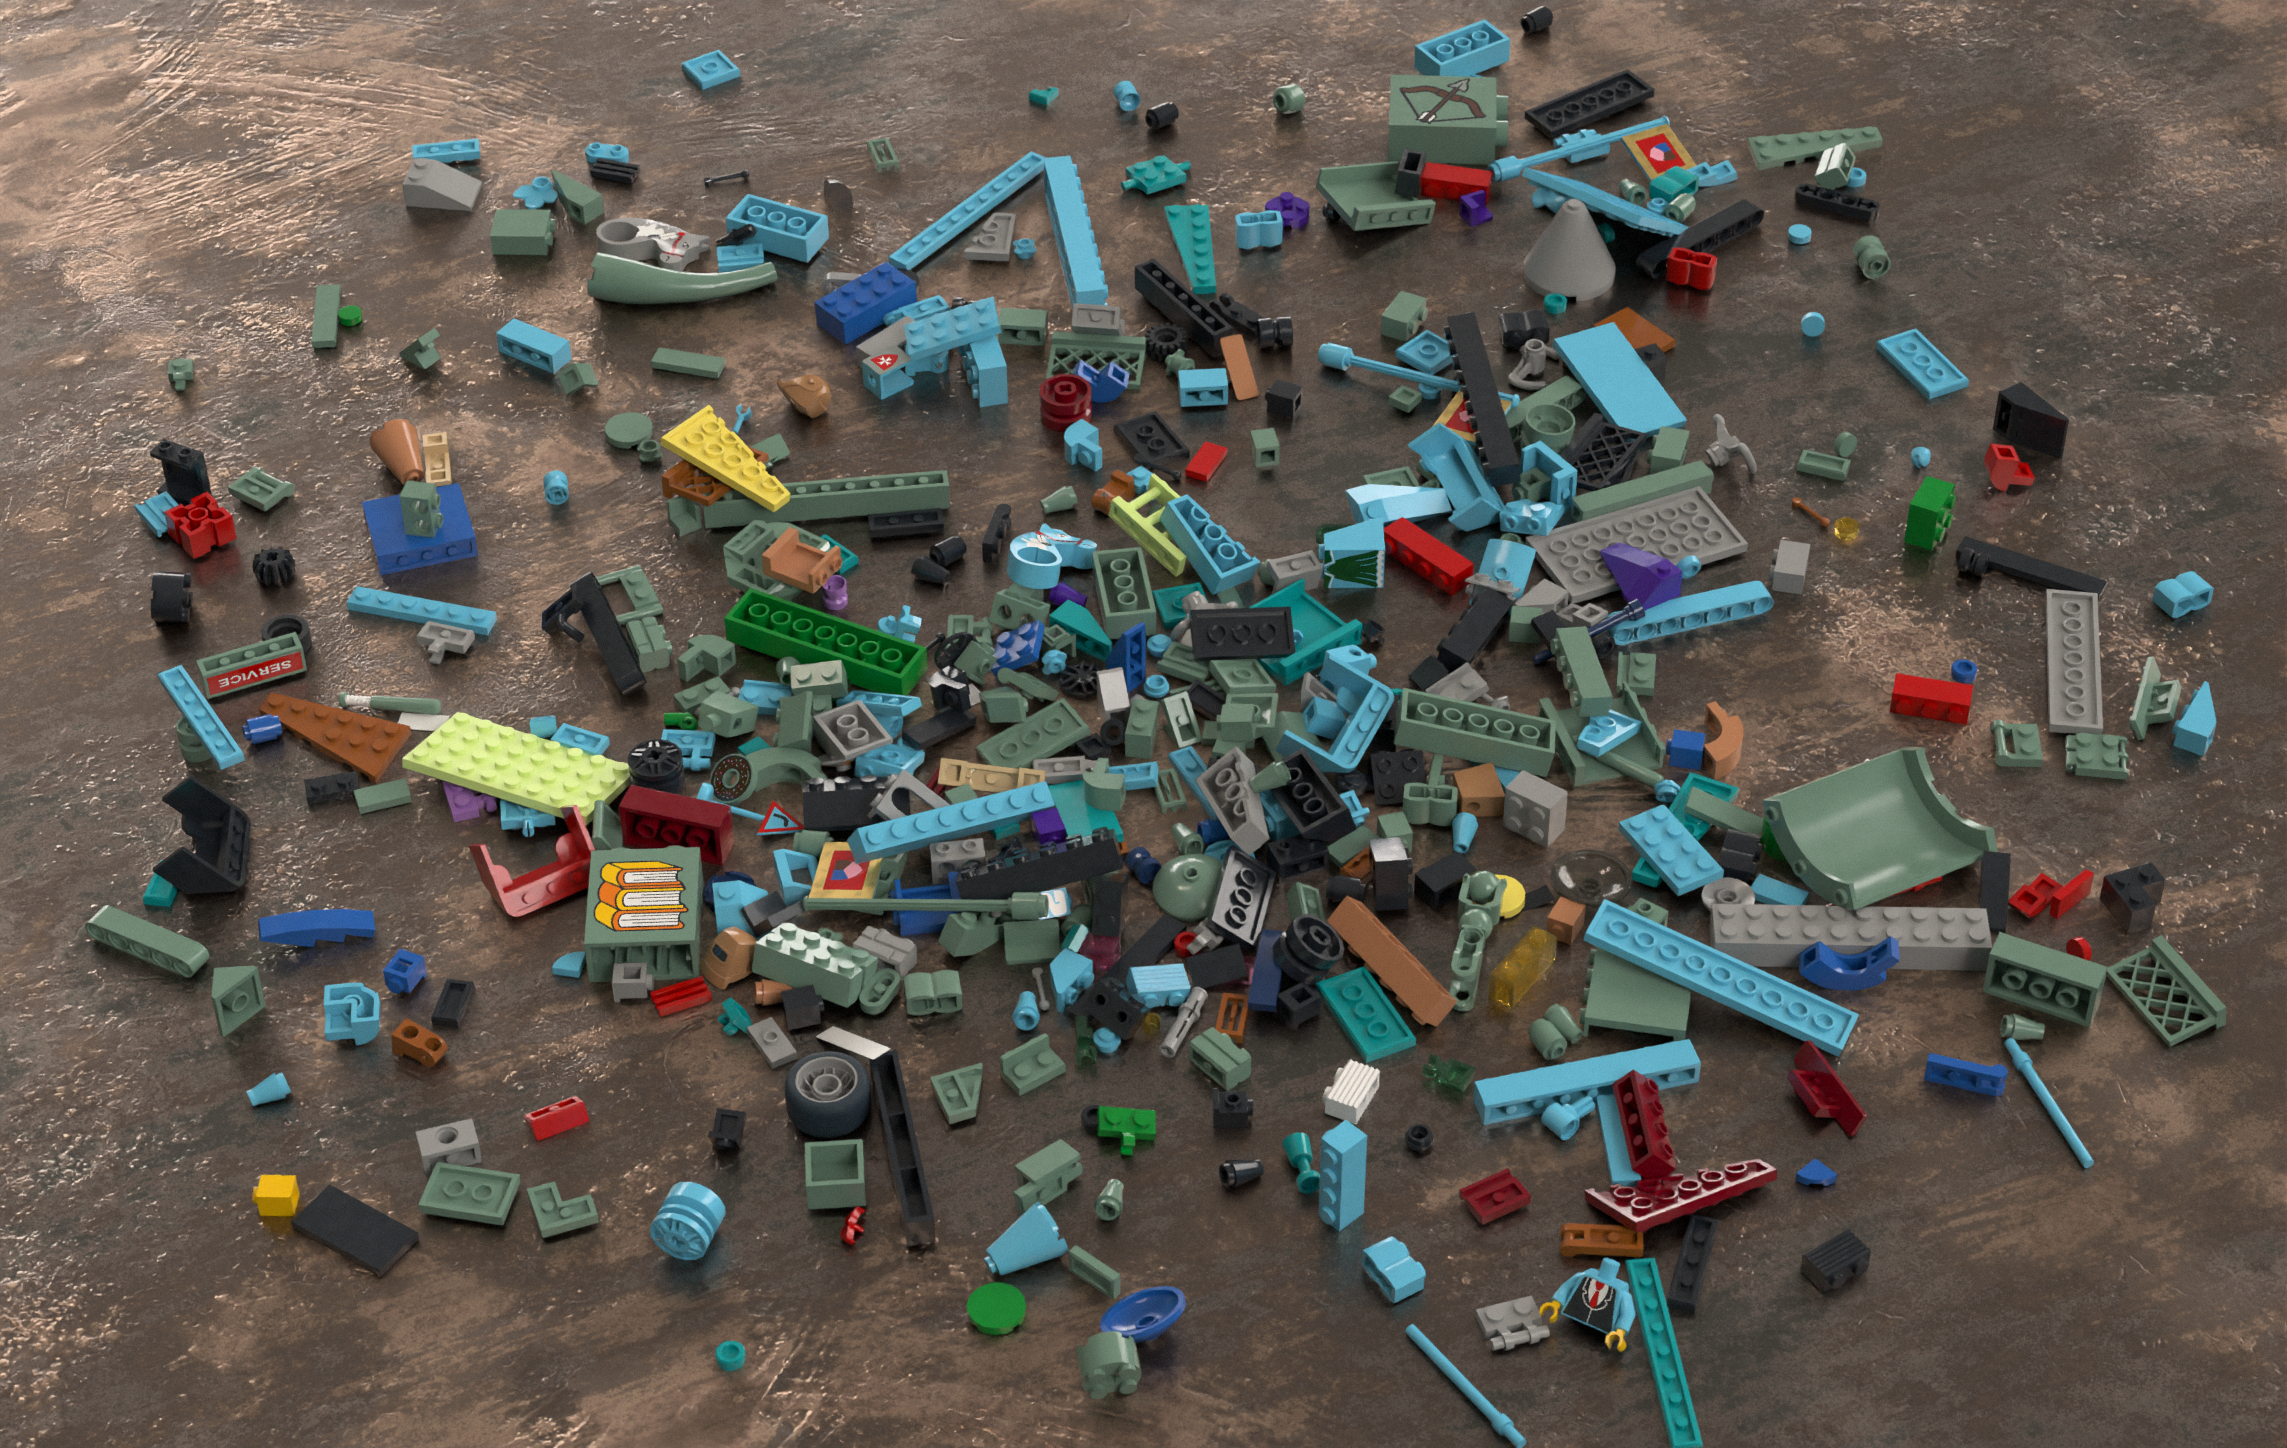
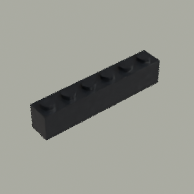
M1154 258L1136 265L1135 289L1174 324H1177L1178 327H1183L1187 335L1213 358L1222 355L1220 339L1232 336L1233 327Z

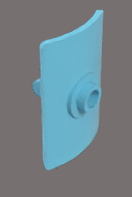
M1490 539L1479 573L1490 576V580L1493 581L1507 580L1512 582L1514 587L1521 588L1512 597H1515L1516 600L1522 598L1536 550L1512 541ZM1470 598V601H1469V604H1470V605H1471V603H1472V601H1473L1474 598Z

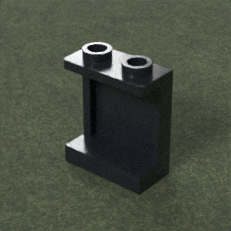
M163 439L150 451L151 457L161 460L165 483L157 490L158 495L167 492L178 505L182 504L184 507L191 504L190 499L205 492L212 496L203 452Z

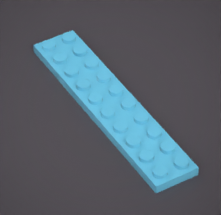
M1606 899L1602 902L1583 938L1584 941L1800 1040L1812 1041L1816 1047L1838 1057L1859 1016L1855 1012Z

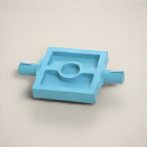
M500 798L502 830H518L523 828V835L528 837L529 831L531 837L534 834V827L555 825L554 815Z

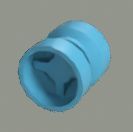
M1121 81L1115 86L1113 94L1123 110L1131 111L1139 106L1140 96L1131 82Z
M557 470L548 472L543 479L545 499L551 504H562L569 497L567 476L565 473Z

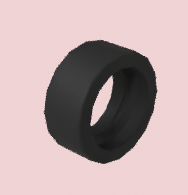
M285 614L276 616L268 620L261 630L262 641L276 638L282 634L296 632L304 654L309 650L312 643L307 621L297 615Z

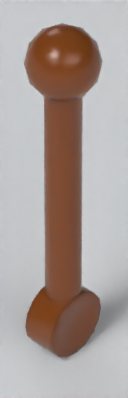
M1795 497L1792 499L1794 507H1800L1820 521L1821 526L1827 527L1830 524L1828 518L1821 517L1804 505L1801 498Z

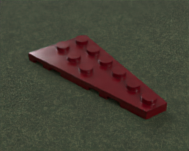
M1760 1159L1726 1164L1724 1170L1709 1171L1708 1168L1698 1169L1697 1175L1683 1177L1682 1173L1638 1180L1637 1186L1622 1187L1621 1184L1610 1185V1191L1596 1193L1594 1188L1584 1190L1585 1201L1636 1233L1645 1232L1658 1224L1671 1222L1674 1218L1685 1214H1692L1700 1208L1718 1204L1721 1200L1732 1196H1739L1753 1188L1763 1187L1766 1183L1777 1180V1169Z

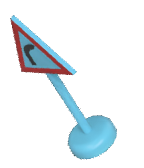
M704 782L696 799L720 803L712 800L714 794L713 786ZM772 801L766 816L731 806V813L762 822L757 836L796 833L804 830V826L774 801Z

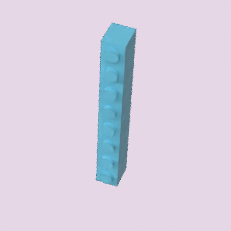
M1044 781L857 828L847 841L855 863L859 864L929 846V843L945 842L1016 822L1031 820V813L1052 809L1055 804L1048 785Z
M1690 1039L1673 1041L1666 1044L1475 1081L1473 1101L1483 1125L1542 1114L1553 1103H1559L1560 1105L1567 1103L1571 1105L1583 1096H1590L1593 1102L1596 1103V1095H1613L1612 1084L1633 1069L1646 1078L1653 1079L1659 1090L1699 1082L1701 1062Z

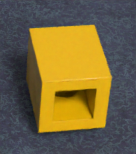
M260 1176L258 1187L253 1189V1203L258 1205L260 1216L295 1217L300 1195L296 1176Z

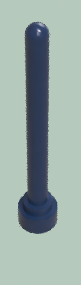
M1634 599L1628 602L1623 611L1588 628L1590 638L1626 620L1637 621L1645 617V611L1639 600ZM1546 649L1534 655L1533 662L1541 664L1554 656L1549 649Z

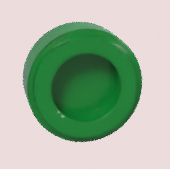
M345 306L338 312L339 321L345 326H354L362 321V312L357 306Z

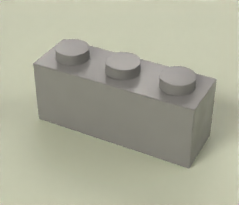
M905 316L856 346L857 365L862 368V360L893 345L898 346L905 352L907 341L904 325L915 320Z

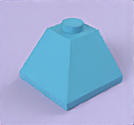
M740 880L712 883L718 935L726 928L737 927L755 937L741 909L768 895V891ZM770 930V931L766 932L765 934H763V935L757 937V938H756L757 941L760 940V939H761L762 937H764L765 935L770 934L772 930Z

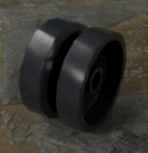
M1311 914L1297 916L1290 923L1287 931L1278 937L1272 948L1274 958L1280 968L1298 982L1304 981L1307 985H1315L1317 982H1320L1328 974L1329 969L1335 966L1342 958L1344 953L1343 942L1338 933L1330 924Z

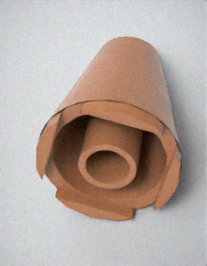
M395 419L384 423V428L380 431L374 430L370 437V446L403 485L407 481L420 482L424 473L415 426L411 425L406 419Z

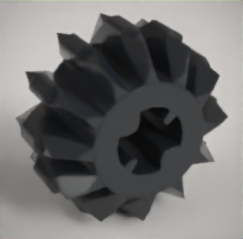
M272 546L268 550L261 549V553L255 554L254 561H252L255 577L258 579V582H265L266 586L270 584L277 586L280 582L287 583V579L293 578L296 567L295 559H293L290 551L283 550L281 546L273 549Z

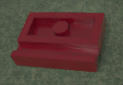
M1509 1168L1459 1190V1198L1466 1202V1207L1481 1225L1531 1203V1195L1520 1181L1510 1174Z

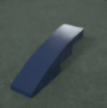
M1262 930L1252 976L1248 1009L1276 1012L1277 995L1280 994L1284 971L1276 962L1272 948L1278 937L1285 931Z

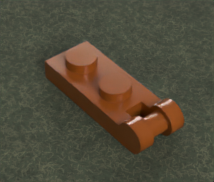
M1566 1223L1560 1228V1236L1563 1239L1560 1243V1253L1563 1256L1572 1257L1576 1254L1643 1256V1232L1636 1233L1627 1226Z

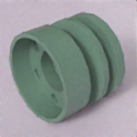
M1549 403L1537 404L1529 408L1525 414L1520 453L1523 448L1542 441L1556 454L1560 455L1571 442L1574 434L1575 417L1562 406Z

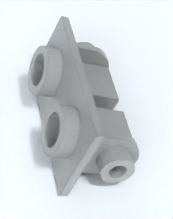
M1476 573L1466 579V582L1471 583V585H1467L1465 593L1469 594L1470 598H1474L1477 593L1482 594L1489 586L1514 601V605L1516 598L1512 596L1520 591L1521 588L1514 587L1510 581L1499 580L1497 582L1490 580V576L1486 574Z

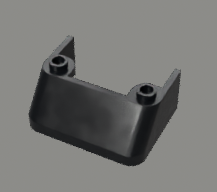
M190 775L162 797V801L182 814L183 831L197 840L195 854L181 846L153 867V872L187 894L236 891L245 883L251 827L250 819L242 809Z

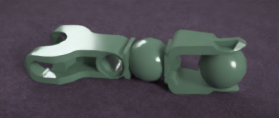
M1487 870L1478 871L1471 876L1466 873L1462 878L1458 904V929L1460 934L1451 964L1452 980L1450 994L1457 1000L1452 1009L1458 1011H1469L1474 1007L1485 940L1491 934L1493 925L1499 922L1503 895L1507 887L1505 878L1499 880L1493 873ZM1470 897L1474 902L1479 903L1481 905L1472 904V901L1468 898ZM1465 991L1469 994V998L1461 1001L1456 998L1457 992Z

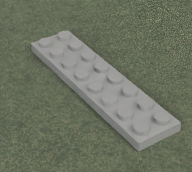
M2046 589L2049 732L2102 734L2103 715L2098 594Z

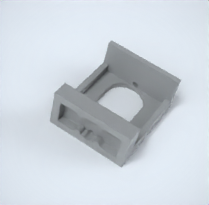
M903 769L897 776L892 774L883 786L887 789L883 795L878 793L870 803L873 809L868 814V817L871 819L876 813L886 821L905 817L906 815L899 811L891 800V795L897 788L908 789L933 809L949 806L950 804ZM926 847L914 849L912 851L918 855Z

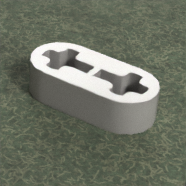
M829 272L823 278L822 290L829 294L861 275L856 273Z

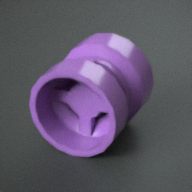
M832 575L826 584L822 586L824 593L823 604L827 609L840 610L848 604L847 582L842 576Z

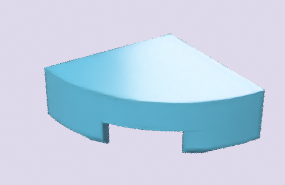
M573 952L562 956L553 964L552 973L579 978L586 962L585 952Z

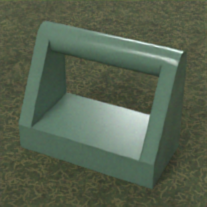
M602 800L594 802L592 844L595 851L623 847L621 820Z

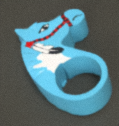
M1042 524L1040 531L1022 534L1011 542L1007 561V574L1013 582L1034 589L1053 588L1058 584L1061 566H1073L1080 569L1092 568V552L1096 551L1097 544L1090 540L1069 536L1063 530L1051 529L1047 524Z

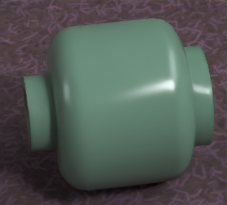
M1290 84L1282 86L1275 91L1273 104L1282 114L1298 112L1305 105V94L1299 85Z

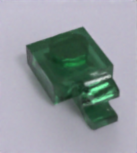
M1086 1016L1075 1017L1076 1063L1081 1065V1059L1089 1056L1092 1058V1064H1096L1097 1050L1094 1046L1090 1045L1094 1044L1093 1027H1087Z

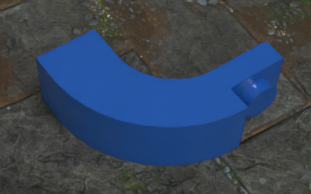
M1890 936L1864 953L1847 955L1833 951L1824 943L1818 941L1799 953L1800 974L1809 981L1828 989L1850 991L1867 989L1886 981V970L1900 961L1899 942Z

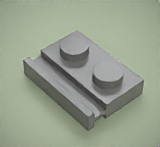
M1467 662L1425 691L1430 694L1472 702L1489 691V687Z

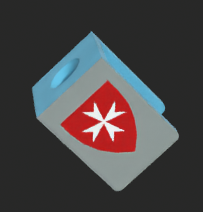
M896 345L862 360L863 385L883 400L914 384V380L900 370L913 361H911L908 354Z

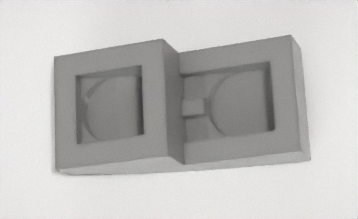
M1571 603L1556 613L1564 626L1567 627L1586 626V628H1589L1609 616L1608 611L1591 603L1584 607Z

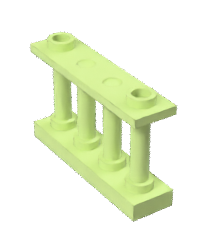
M1152 474L1146 493L1130 503L1120 496L1112 499L1108 516L1177 577L1183 573L1187 556L1181 549L1170 542L1173 538L1168 531L1160 533L1153 525L1160 521L1167 502L1180 496L1165 481L1161 480L1156 474ZM1153 499H1156L1164 506L1147 518L1142 517L1136 511Z

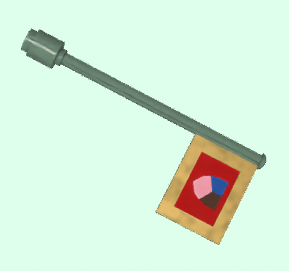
M825 842L810 895L805 896L802 902L806 912H809V910L1000 911L1012 914L1014 920H1040L1041 917H1047L1049 912L1048 896L1042 895L1040 892H1014L1012 898H1008V900L874 899L885 857L856 864L848 842Z

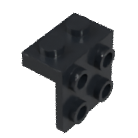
M1403 749L1399 752L1377 751L1370 754L1367 762L1368 772H1372L1375 803L1377 805L1403 804L1405 784H1426L1423 750Z

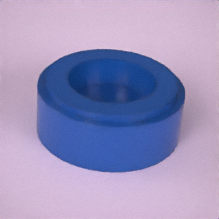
M1957 660L1952 664L1951 677L1960 683L1973 682L1976 679L1977 666L1969 660Z

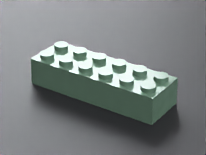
M1403 688L1396 710L1394 744L1429 753L1447 755L1457 759L1470 760L1480 764L1493 762L1494 766L1516 771L1524 770L1532 775L1547 777L1555 754L1556 721Z

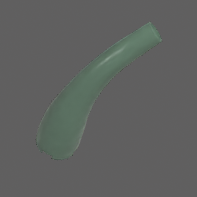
M597 253L591 265V268L595 269L592 279H588L587 291L589 296L596 299L624 304L696 302L732 296L777 281V272L774 265L768 262L733 272L688 273L660 268L611 254Z

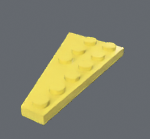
M710 405L661 437V445L772 512L777 511L790 501L789 491L775 476H770L766 472V466L762 462L756 461L754 453L735 432L729 431L725 427V421L721 417L717 418L713 414L714 409Z

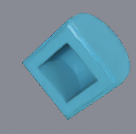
M554 715L534 717L529 721L531 734L537 737L549 738L553 737L557 732L556 717Z

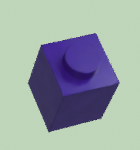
M1057 808L1031 813L1032 834L1039 849L1041 844L1055 841L1056 844L1066 842V828Z

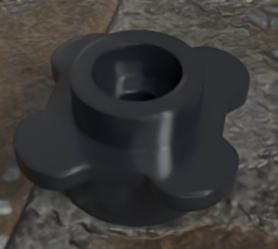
M1368 620L1366 624L1362 623V630L1364 631L1362 635L1365 639L1373 643L1376 640L1384 643L1385 639L1382 635L1385 629L1379 623L1373 620Z

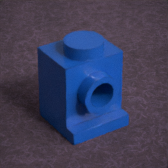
M399 949L383 970L387 988L395 994H399L401 991L410 994L420 979H425L427 976L424 956Z

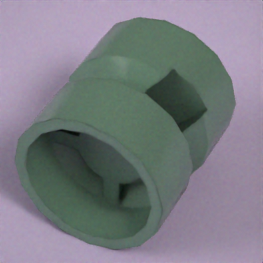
M1865 236L1855 243L1853 254L1866 277L1872 279L1879 278L1888 272L1891 267V261L1880 239L1875 236Z
M184 716L177 721L176 730L183 758L190 762H202L211 758Z

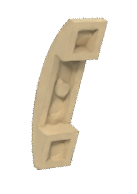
M447 433L422 435L426 483L436 484V487L452 484Z
M941 758L938 785L956 788L969 784L973 791L1000 793L1044 782L1046 771L1027 768L1016 769Z

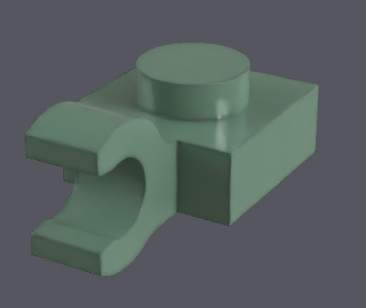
M179 358L169 360V382L175 381L176 391L185 390L186 380H193V359Z

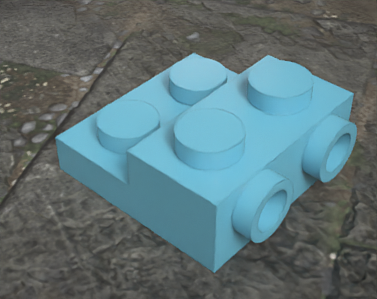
M1528 499L1508 502L1499 513L1500 530L1547 536L1564 514L1563 505L1554 504L1553 502H1531Z
M888 744L858 755L856 757L854 776L860 778L865 775L884 777L894 773L899 774L903 769L913 776L914 770L924 762L925 752Z

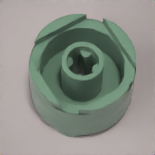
M1103 1332L1089 1337V1343L1083 1348L1081 1344L1077 1347L1076 1356L1082 1386L1089 1392L1092 1399L1104 1398L1109 1392L1120 1391L1122 1394H1130L1137 1390V1383L1141 1379L1142 1372L1135 1340L1132 1336L1129 1335V1339L1122 1337V1332Z

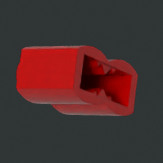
M1672 248L1668 256L1666 279L1677 285L1689 284L1699 290L1711 289L1715 281L1717 257L1708 253H1695L1685 248Z

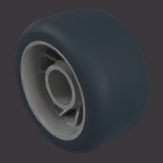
M839 1052L811 1054L799 1060L786 1077L784 1090L788 1116L799 1130L808 1135L832 1138L848 1134L864 1122L870 1111L871 1092L867 1071L860 1062L849 1055Z

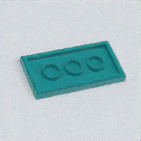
M1083 780L1048 786L1055 804L1054 808L1058 809L1066 828V838L1075 834H1081L1082 837L1092 835V830L1107 827L1108 830L1114 828L1118 843L1124 842V835L1114 811L1096 809L1085 802Z
M1365 966L1316 983V991L1366 1063L1416 1046L1415 1036Z

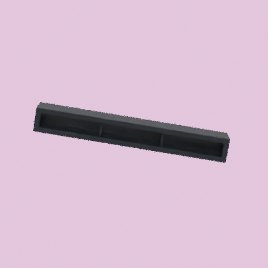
M891 1050L874 1060L869 1058L870 1077L907 1246L936 1242L935 1220L897 1050Z

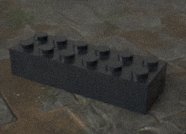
M1100 827L1092 830V835L1082 837L1081 834H1075L1067 837L1066 842L1056 844L1055 841L1041 844L1040 849L1031 852L1029 848L1014 852L1013 857L1006 859L1003 856L990 858L987 860L988 864L978 866L977 863L961 867L962 871L958 872L956 884L961 899L1008 900V898H1012L1014 892H1041L1120 870L1123 868V858L1114 828L1108 830L1107 827Z

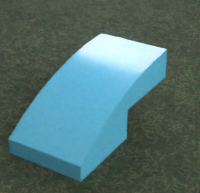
M1728 160L1712 167L1707 162L1687 169V171L1699 176L1698 186H1715L1738 179L1736 170Z

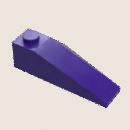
M1621 542L1600 550L1602 560L1609 572L1613 573L1615 583L1622 589V596L1627 602L1638 599L1645 611L1681 595L1682 571L1668 559Z

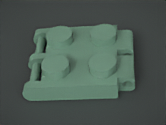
M2075 732V736H2066V770L2074 771L2075 775L2127 779L2129 777V770L2126 769L2128 754L2125 753V747L2128 744L2127 738L2124 736Z

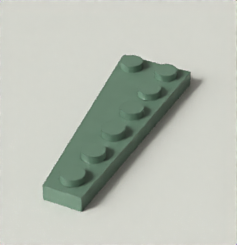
M1864 127L1834 131L1823 130L1810 133L1801 132L1787 135L1757 136L1748 138L1747 146L1757 170L1784 166V162L1791 160L1799 163L1804 162V158L1812 156L1815 159H1820L1824 150L1832 147L1835 148V146L1846 143L1852 152L1882 147L1883 139L1877 127Z

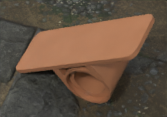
M1237 334L1221 338L1220 344L1225 358L1222 368H1226L1227 382L1232 383L1236 399L1245 400L1257 397L1259 392L1242 335Z

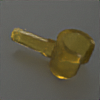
M1156 1013L1148 1014L1144 1020L1143 1027L1146 1033L1151 1032V1024L1156 1025L1160 1029V1016Z

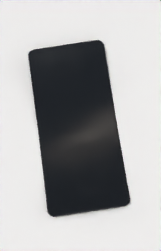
M1547 885L1526 893L1525 904L1520 912L1539 907L1554 900Z

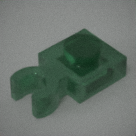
M1433 1054L1429 1056V1065L1424 1064L1422 1067V1074L1429 1078L1438 1077L1439 1085L1460 1093L1465 1092L1476 1073V1067L1452 1058L1445 1063L1439 1056Z

